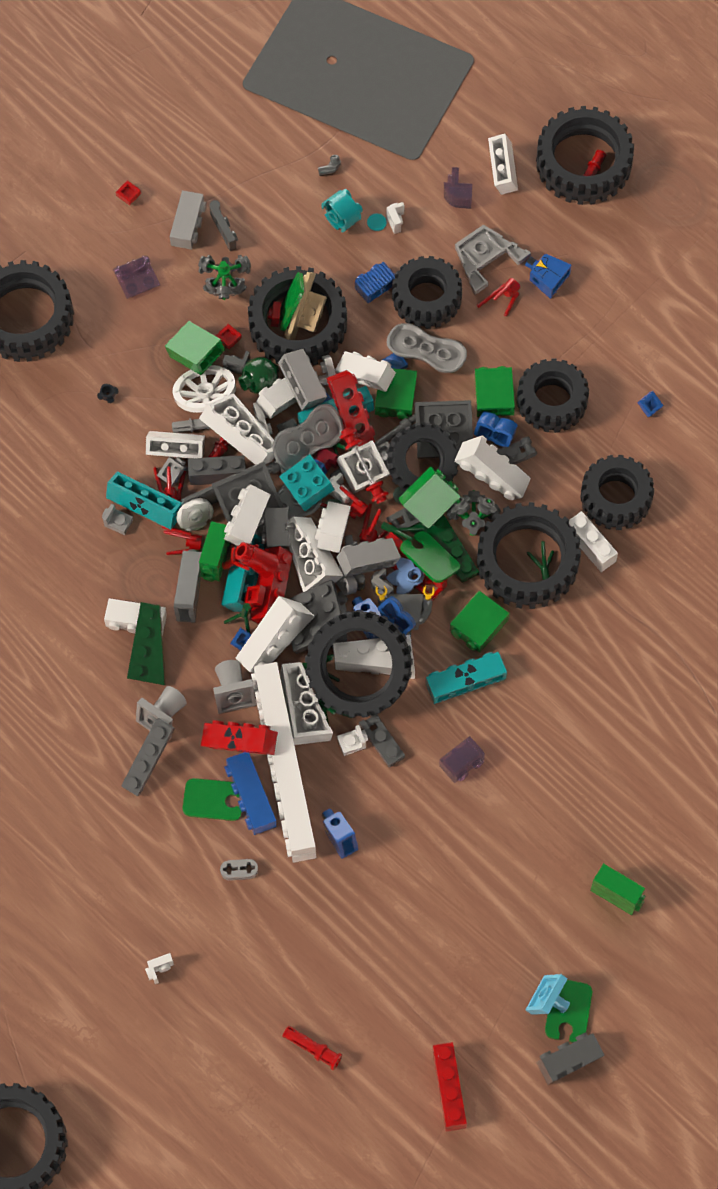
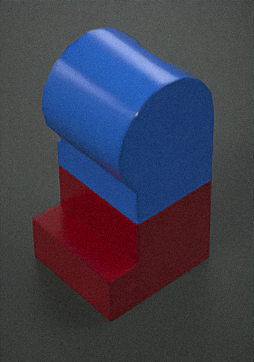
M325 448L320 449L314 457L315 462L325 475L331 466L335 469L338 466L336 461L338 459L337 454Z

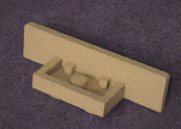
M307 272L303 276L304 293L291 319L290 328L288 327L285 332V338L288 340H295L299 327L312 332L317 330L327 297L311 292L316 273Z

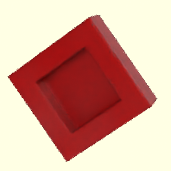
M128 180L116 191V196L129 206L141 195V190Z
M273 302V307L269 308L268 319H271V326L278 327L281 302Z
M227 324L216 334V337L221 339L222 344L230 350L242 338V335L230 324Z
M262 585L247 587L244 603H249L251 607L263 605L266 587Z

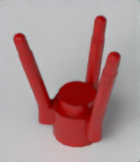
M510 278L500 288L477 304V307H481L492 298L497 300L503 294L506 297L512 296L504 313V316H507L516 298L520 295L518 293L520 284L515 279Z
M168 466L167 487L163 491L160 477L157 476V468L154 467L153 470L159 492L180 501L186 471L182 473L178 490L176 491V488L172 487L171 467Z
M340 484V490L353 500L350 507L352 512H349V516L354 519L357 516L362 518L369 505ZM321 503L320 506L327 508L328 504Z
M371 503L366 512L362 532L359 535L361 543L364 541L374 542L379 538H383L388 532L383 530L378 536V531L374 529L381 514V509H378L371 526L367 528L372 508Z
M162 526V528L167 529L163 531L165 534L186 539V547H189V549L166 552L167 555L182 554L183 551L190 549L201 550L202 535L192 534L174 527L170 530Z

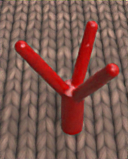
M232 547L231 558L222 563L223 569L226 570L236 565L247 571L250 570L248 566L239 563V560L235 558V547Z

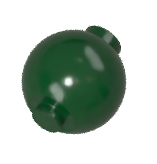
M253 358L243 367L242 376L238 379L239 385L244 391L249 390L254 394H259L263 388H270L279 379V368L267 358Z

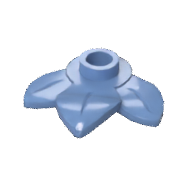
M400 558L396 563L398 570H395L386 577L392 585L397 586V594H407L412 591L414 586H418L423 582L424 573L418 567H415L411 560ZM418 575V578L413 580L412 576Z

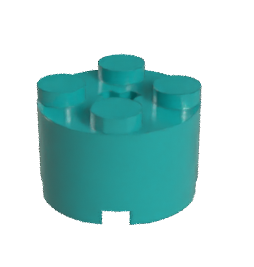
M347 189L337 191L321 204L322 210L325 208L327 212L324 214L326 219L336 230L342 229V233L361 220V212H363L362 206L357 202L355 203Z

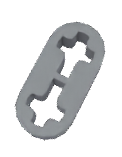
M343 574V577L336 582L344 595L355 594L357 591V582L353 575L345 577Z
M252 859L228 860L222 863L220 872L221 876L226 880L253 879L258 874V865ZM247 865H251L252 868H255L251 870V873H247V870H240L246 869ZM228 866H231L233 870H236L232 871L231 875H228L227 872L224 871L227 870Z

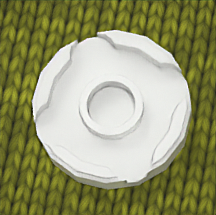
M196 498L186 502L179 509L176 519L182 529L195 531L204 527L208 519L211 520L214 510L208 500Z

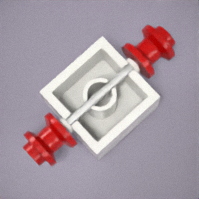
M348 427L341 431L342 435L339 438L346 441L345 450L351 449L352 451L339 456L336 461L353 494L366 488V491L372 492L374 496L371 500L372 503L377 502V504L386 501V496L389 495V492H384L381 487L384 484L381 480L387 478L389 472L373 440L359 447L358 445L363 441L356 438L357 429Z

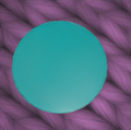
M372 214L367 219L368 227L374 231L384 229L387 224V220L382 214Z

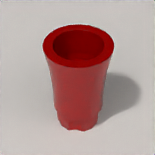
M242 542L235 549V558L257 572L262 578L272 576L278 567L279 559L274 553L264 551L245 542Z

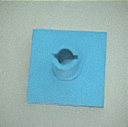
M562 974L544 975L526 1011L532 1015L549 1014L551 1008L555 1007L561 1013H564L568 1009L570 1002L560 997L559 994L568 978Z

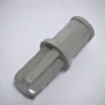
M189 418L186 421L172 423L173 433L187 431L193 433L195 430L209 429V426L200 419L191 420Z

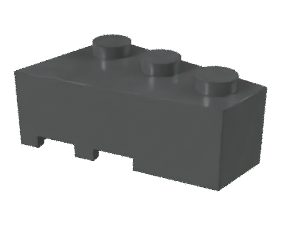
M585 1032L576 1037V1042L572 1044L565 1042L558 1046V1051L554 1053L548 1051L539 1056L540 1060L536 1063L547 1085L604 1056L593 1033L588 1035Z

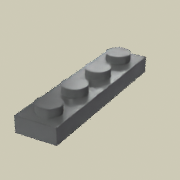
M160 718L155 720L121 785L123 788L136 796L141 794L175 730L173 726Z

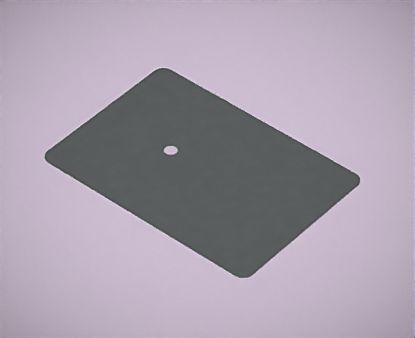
M292 0L244 78L243 87L252 93L404 158L415 160L419 158L471 68L474 58L465 51L343 0ZM330 56H334L337 59V62L333 65L327 63V58Z

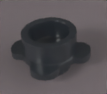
M103 384L100 388V393L97 394V398L113 403L114 397L119 393V390L110 384Z

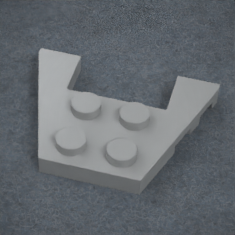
M482 225L455 244L456 252L475 295L488 287V281L479 271L495 259L507 253L519 265L531 257L530 251L518 247V244L513 241L509 242L502 235L485 225Z

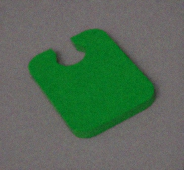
M300 272L296 274L280 307L279 320H282L280 323L281 331H286L304 293L303 274Z
M418 532L413 537L416 541L422 543L424 548H415L408 539L403 541L400 546L401 551L433 582H443L460 569L459 562L427 532Z
M197 778L189 779L185 785L183 813L188 817L227 821L238 820L242 813L239 806L231 808L225 803L228 796L233 795L239 798L238 794L234 795L231 784L234 782Z
M567 980L559 996L570 1002V1005L564 1013H561L555 1007L551 1008L549 1014H547L545 1034L548 1038L559 1040V1026L567 1023L573 1029L569 1042L574 1043L577 1041L576 1037L587 1030L592 988L586 983Z

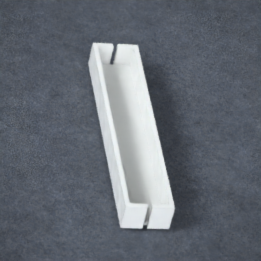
M277 662L254 666L255 673L251 674L260 723L261 725L271 726L270 730L278 732L275 754L267 755L269 764H272L270 765L276 801H280L277 804L280 820H282L283 836L288 838L285 839L288 857L292 856L293 863L316 858L315 842Z

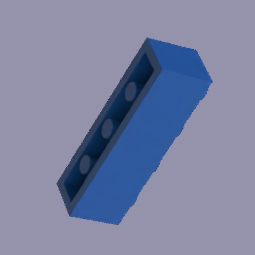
M243 752L227 758V766H224L227 777H231L234 782L231 784L234 795H239L240 801H238L241 812L246 813L245 823L248 830L252 829L253 834L256 835L275 828V816L250 754Z

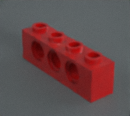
M345 370L326 378L344 429L348 427L355 429L357 423H362L361 428L355 434L357 439H362L363 441L358 446L360 447L372 440L375 442L373 437L375 436V431L372 425L369 426L367 420L370 418L366 408H363L362 402L364 399L361 392L357 391L356 385L358 381L355 374ZM350 388L349 395L343 396L344 390ZM355 405L356 410L353 413H349L350 407Z

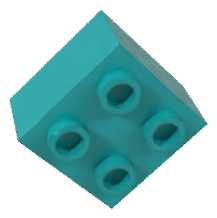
M310 454L279 476L304 511L335 490Z

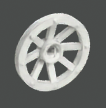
M211 365L202 375L189 370L180 376L174 384L173 396L180 408L190 412H203L208 404L235 393L236 383L233 374L229 370ZM212 374L216 376L214 377L213 381L209 383L207 382L206 375ZM200 376L201 384L196 385L194 382L191 381L192 379ZM222 377L227 380V382L216 387ZM184 385H187L195 392L181 390ZM182 397H188L193 399L186 401Z

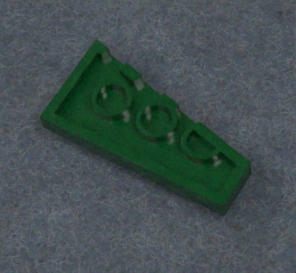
M444 514L429 529L422 522L410 526L425 527V530L409 532L412 535L421 531L427 532L459 562L460 569L454 575L462 583L479 575L477 567Z
M141 602L127 679L166 685L161 606Z

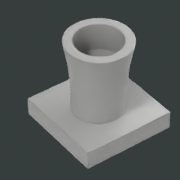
M227 660L219 663L215 667V672L221 686L213 688L218 714L256 706L252 679L242 681L241 663L237 660Z
M166 686L154 705L144 698L137 702L136 722L149 731L157 718L172 726L173 719L171 717L186 706L187 701L177 689Z

